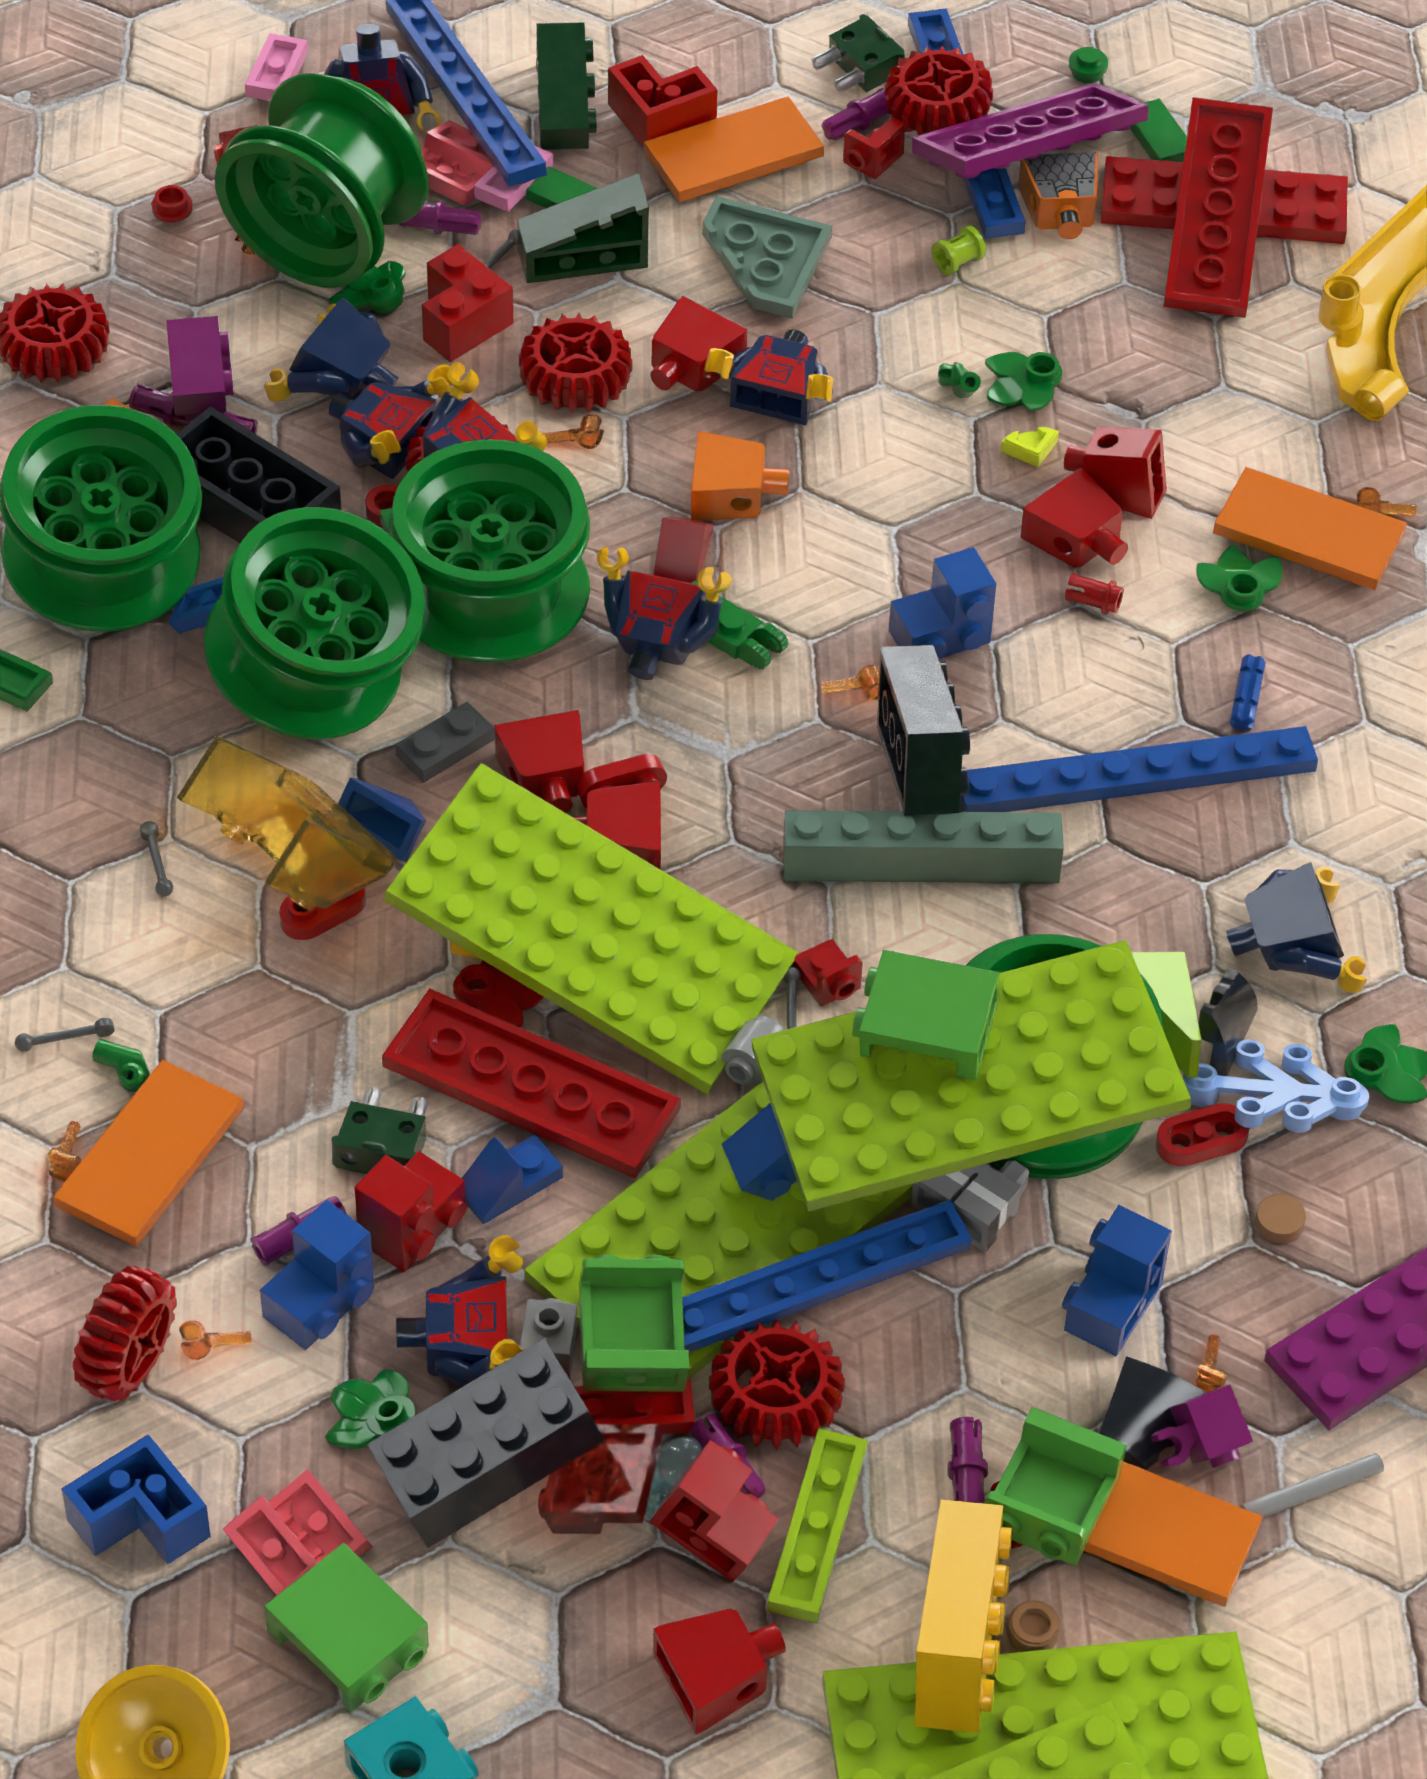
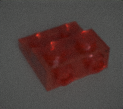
M596 1424L605 1442L550 1474L546 1488H542L538 1499L539 1514L541 1518L545 1519L553 1534H601L603 1523H643L663 1439V1434L657 1424Z

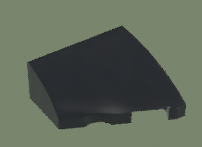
M1231 969L1226 970L1220 983L1214 988L1209 1004L1204 1003L1198 1021L1201 1039L1213 1044L1210 1066L1216 1069L1218 1076H1228L1234 1062L1236 1046L1240 1041L1244 1040L1258 1010L1257 997L1253 988L1239 972Z
M1126 1356L1099 1434L1127 1444L1124 1462L1148 1470L1158 1461L1161 1451L1175 1446L1173 1441L1168 1438L1153 1442L1151 1436L1160 1429L1177 1427L1170 1407L1206 1392L1172 1373Z

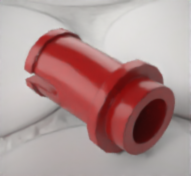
M1072 573L1068 585L1082 588L1085 591L1066 589L1065 600L1100 608L1101 613L1105 615L1109 611L1118 612L1124 588L1117 586L1116 581L1111 580L1109 583H1104Z

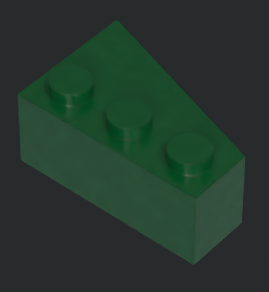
M585 22L536 23L540 148L543 150L589 149V133L597 132L596 108L588 109V98H595L594 73H587L586 62L594 61L593 38H585Z
M639 173L517 219L518 253L526 283L648 268L649 206Z

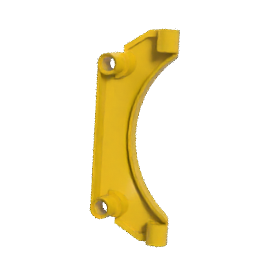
M1427 185L1337 271L1327 278L1323 284L1318 319L1324 327L1335 332L1327 341L1326 353L1338 399L1370 421L1383 419L1409 391L1397 364L1394 332L1400 316L1408 303L1427 285Z

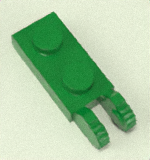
M694 580L692 584L698 585V582ZM719 595L723 602L717 631L707 642L735 659L740 658L746 663L754 665L755 668L763 670L772 660L767 649L780 654L788 647L789 643L786 635L769 622L763 623L760 619Z

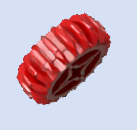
M942 45L939 50L932 51L926 46L924 53L911 51L909 58H899L898 65L890 68L887 84H885L888 114L905 123V133L916 130L918 136L986 116L990 110L991 101H993L990 71L986 70L983 61L974 60L973 53L962 55L959 47L953 51H946Z
M46 283L44 289L41 290L29 287L27 295L15 293L14 301L5 302L0 313V356L3 362L8 363L12 372L21 371L25 379L36 375L40 383L46 378H54L59 383L60 378L67 375L75 379L79 370L90 373L92 364L101 363V356L104 352H107L109 344V321L106 320L102 304L96 303L93 294L84 295L80 287L67 290L64 283L58 288H50Z
M580 313L577 314L576 318H567L561 314L559 321L556 322L546 318L543 327L533 326L532 333L524 337L521 353L519 354L520 378L522 379V384L526 385L529 396H537L540 405L552 402L555 411L561 407H569L572 414L576 408L584 407L590 413L592 406L595 404L605 408L608 399L618 400L621 390L627 389L630 372H632L633 360L631 359L629 341H626L623 337L622 330H614L612 328L611 321L599 323L596 315L590 319H583Z
M127 1266L121 1272L115 1273L110 1283L107 1282L103 1285L102 1293L98 1298L94 1299L92 1309L89 1314L85 1315L86 1321L84 1326L78 1332L80 1338L74 1348L76 1357L72 1362L75 1381L81 1387L89 1390L90 1394L101 1399L107 1398L114 1402L116 1400L123 1401L129 1397L131 1391H137L140 1383L146 1379L150 1370L155 1366L160 1353L164 1352L163 1347L166 1339L171 1335L169 1331L170 1326L175 1320L173 1311L177 1306V1299L175 1298V1287L171 1285L169 1280L162 1278L161 1274L148 1268L144 1270L137 1266Z
M776 1318L772 1323V1328L765 1329L758 1322L754 1329H752L751 1334L741 1329L734 1336V1341L724 1340L720 1347V1354L715 1355L712 1360L709 1390H711L712 1407L714 1411L720 1412V1420L723 1427L734 1425V1433L737 1439L750 1433L753 1435L752 1442H754L756 1447L763 1439L772 1440V1444L777 1451L782 1444V1440L789 1439L797 1448L802 1441V1434L815 1440L820 1426L830 1428V1424L834 1419V1413H838L842 1406L843 1396L841 1394L845 1389V1378L841 1373L842 1363L840 1357L833 1356V1348L830 1341L818 1343L819 1335L816 1329L802 1334L800 1333L801 1327L798 1321L790 1329L782 1328L781 1323ZM749 1369L753 1373V1377L749 1379V1385L741 1390L737 1381ZM812 1378L816 1388L805 1399L801 1395V1389L804 1388V1382Z

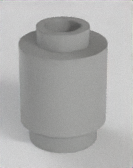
M760 1015L743 1024L721 1056V1060L726 1063L724 1069L729 1078L736 1083L757 1085L762 1081L752 1051L751 1039L784 1030L777 1021L768 1016Z

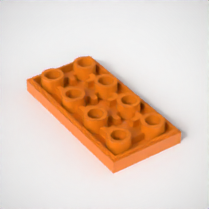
M789 96L644 141V153L677 201L682 202L823 157L824 144Z
M1245 467L1214 523L1213 534L1262 550L1273 556L1299 563L1313 570L1350 581L1353 584L1376 590L1405 534L1407 522Z
M162 1059L53 1196L55 1207L137 1247L243 1111V1098Z
M1123 1461L1121 1475L1084 1551L1226 1607L1259 1531L1263 1516Z

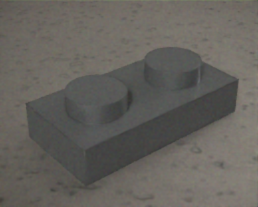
M465 702L396 744V756L424 783L494 741L495 730L470 703Z

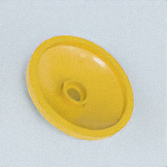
M164 1665L134 1667L106 1682L88 1703L79 1723L75 1744L76 1765L80 1779H223L230 1753L229 1727L224 1711L216 1696L201 1680L192 1674ZM169 1739L173 1748L171 1754L165 1758L161 1753V1745L164 1740Z

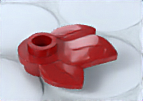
M484 960L480 964H472L463 968L453 983V993L456 1000L517 1027H522L524 1024L522 1011L535 1007L544 998Z

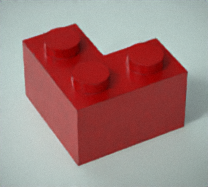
M644 55L608 67V105L643 148L644 141L717 119L718 90L698 66L666 78H662Z
M456 244L427 262L429 300L422 304L423 341L449 362L454 361L514 323L513 287L460 244Z
M420 1151L404 1166L388 1155H385L354 1187L357 1223L371 1232L372 1252L402 1272H405L417 1259H424L432 1250L438 1236L447 1227L452 1228L456 1226L464 1216L467 1208L465 1180Z
M710 1440L678 1478L649 1522L728 1580L734 1582L750 1564L779 1518L769 1512L767 1505L761 1499L740 1491L753 1470L742 1462L741 1457L735 1451L726 1446H719Z

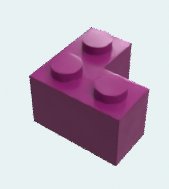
M218 316L166 320L175 416L201 414L210 406L219 412H227L225 396L234 395L228 331L219 332Z

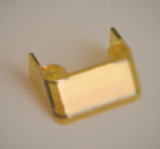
M218 736L214 738L177 796L181 802L213 815L223 824L220 831L231 840L242 845L246 839L258 844L277 862L265 883L272 888L289 894V897L295 903L309 911H313L316 906L326 909L388 876L398 860L390 850L313 781Z

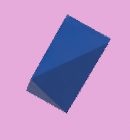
M349 778L331 817L402 861L408 860L426 822L411 799L356 778Z

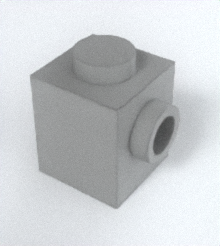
M554 1298L544 1300L527 1299L520 1348L525 1350L544 1338L570 1379L577 1336V1304L565 1303Z

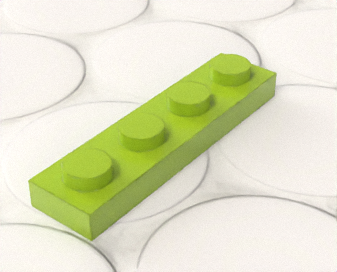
M818 1428L767 1602L768 1612L818 1623L867 1452L868 1440Z

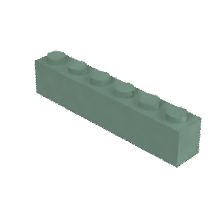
M785 810L783 836L784 881L1059 883L1064 851L1061 813L959 812L904 816L903 811Z

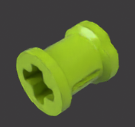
M967 225L959 230L958 235L947 241L941 239L931 246V254L938 269L943 274L950 276L958 271L959 266L970 260L976 262L983 259L986 255V246L978 230L973 226Z

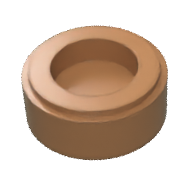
M1270 1195L1264 1198L1258 1205L1255 1218L1256 1229L1264 1239L1277 1244L1293 1242L1303 1232L1306 1219L1305 1209L1298 1200L1289 1195Z
M1036 1600L1025 1601L1017 1605L1009 1616L1008 1638L1011 1644L1020 1652L1053 1649L1059 1639L1061 1621L1058 1613L1050 1605Z

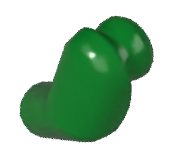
M954 362L953 365L943 363L938 369V383L941 386H952L953 393L959 398H969L980 387L981 379L979 375L975 372H968L961 363Z
M103 1039L97 1041L93 1050V1061L116 1068L119 1082L123 1088L130 1092H137L150 1075L142 1052L138 1049Z

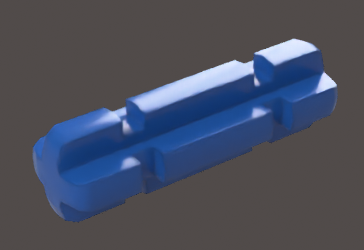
M1248 654L1242 658L1230 725L1235 730L1249 731L1254 727L1266 664L1261 656L1254 657Z

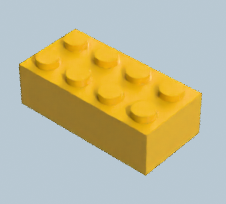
M943 1499L940 1501L916 1654V1727L979 1733L982 1711L992 1712L995 1680L986 1678L987 1674L993 1675V1673L998 1671L1000 1641L992 1640V1636L1003 1634L1005 1603L997 1602L998 1597H1008L1010 1565L1001 1564V1559L1009 1560L1012 1539V1528L1002 1527L1003 1505Z

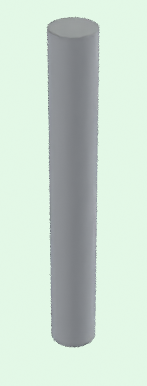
M1374 1453L1241 1504L1240 1507L1265 1518L1384 1471V1464L1381 1457Z

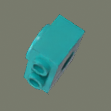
M416 1696L344 1740L346 1766L355 1779H476L479 1776L477 1766L469 1753L463 1748L457 1751L447 1738L449 1737V1732L439 1713L435 1709L427 1711ZM402 1769H412L417 1772L415 1775L406 1778L395 1775L397 1771Z

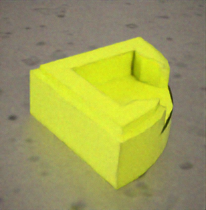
M1038 427L1037 431L1020 434L1019 431L1012 432L1002 440L1001 452L1038 468L1058 442L1059 431Z

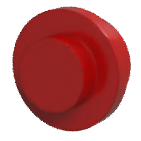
M167 185L158 189L151 203L153 215L157 219L169 223H176L186 219L193 210L191 197L184 188L177 185Z

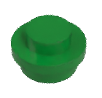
M1083 47L1071 53L1068 65L1072 71V76L1082 83H1094L1099 81L1107 71L1108 58L1102 51L1094 47Z

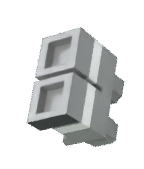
M1008 1160L999 1171L987 1164L913 1183L911 1205L922 1210L951 1200L972 1238L971 1244L986 1253L996 1241L997 1232L1009 1217L1014 1218L1018 1214L1020 1196L1028 1184L1029 1171L1016 1161Z

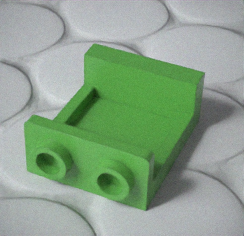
M883 949L878 968L870 967L867 973L864 995L869 996L866 1008L858 1007L854 1018L852 1035L859 1037L860 1056L871 1057L875 1044L957 1061V1077L976 1081L999 1000V972Z
M609 1254L583 1260L579 1280L583 1391L685 1390L689 1373V1350H685L682 1303L683 1260L670 1259L663 1255H651L644 1259H620L615 1255Z
M1031 1407L1023 1424L1021 1440L995 1491H989L984 1504L1003 1505L1002 1527L1012 1528L1011 1540L1040 1551L1050 1559L1062 1560L1076 1566L1121 1475L1127 1444Z
M344 1542L264 1606L267 1632L280 1645L289 1639L341 1690L343 1705L351 1712L363 1702L368 1704L375 1701L384 1692L388 1682L403 1669L409 1671L415 1668L423 1660L429 1647L428 1623Z

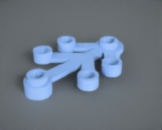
M1242 1040L1238 1043L1234 1062L1240 1068L1252 1071L1263 1080L1218 1076L1214 1067L1199 1063L1198 1078H1188L1185 1074L1183 1075V1080L1191 1097V1105L1204 1107L1213 1105L1218 1100L1219 1093L1265 1097L1261 1100L1254 1097H1243L1237 1101L1234 1118L1239 1125L1246 1128L1259 1127L1264 1119L1285 1109L1283 1116L1284 1127L1292 1132L1302 1133L1310 1130L1312 1124L1327 1116L1339 1120L1356 1119L1367 1107L1369 1101V1093L1363 1085L1348 1077L1333 1078L1311 1063V1050L1300 1044H1291L1284 1048L1282 1068L1291 1074H1299L1311 1084H1301L1263 1058L1264 1046L1255 1040ZM1299 1101H1309V1102H1313V1103H1311L1310 1105H1308V1104H1306V1103H1304V1102H1299Z

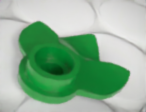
M387 261L378 268L373 266L356 281L346 285L341 291L331 296L329 302L331 305L337 304L343 297L356 310L370 305L372 310L378 313L393 311L403 303L405 288L402 280L406 275L403 265L395 261Z
M1006 352L985 359L987 368L998 377L988 390L987 399L997 405L1014 406L1022 402L1025 409L1030 412L1042 409L1052 401L1053 389L1062 380V368L1057 358L1049 353L1037 352L1027 357L1019 352Z
M1230 545L1222 553L1217 565L1197 563L1196 574L1200 584L1205 589L1220 595L1221 600L1227 607L1241 612L1257 609L1263 603L1264 594L1276 589L1280 585L1283 573L1282 564L1278 557L1267 558L1254 564L1234 545Z
M1395 1024L1381 1025L1368 1030L1364 1034L1362 1045L1356 1047L1347 1055L1344 1063L1345 1076L1356 1080L1367 1090L1375 1089L1383 1097L1396 1103L1412 1104L1427 1098V1090L1420 1082L1427 1076V1051L1400 1045V1034Z
M383 1369L374 1378L372 1383L363 1379H350L333 1388L331 1400L342 1417L325 1435L326 1441L341 1448L361 1449L417 1415L414 1403L408 1398L410 1386L407 1379L397 1371Z

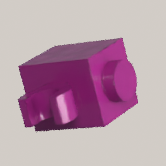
M1231 1385L1210 1390L1171 1406L1170 1410L1177 1427L1160 1429L1151 1436L1153 1442L1168 1438L1175 1445L1174 1455L1161 1461L1163 1467L1180 1465L1190 1457L1192 1464L1210 1460L1212 1468L1240 1458L1238 1448L1254 1442Z

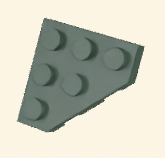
M716 196L703 221L702 235L753 309L793 319L832 238V225Z

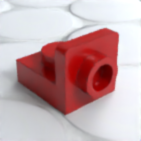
M891 117L880 128L874 129L868 138L850 129L844 134L843 162L876 180L904 154L905 123Z
M833 939L803 951L794 958L792 967L800 970V980L820 1007L835 1000H844L854 994L856 990L861 989L863 962L858 955L847 958Z

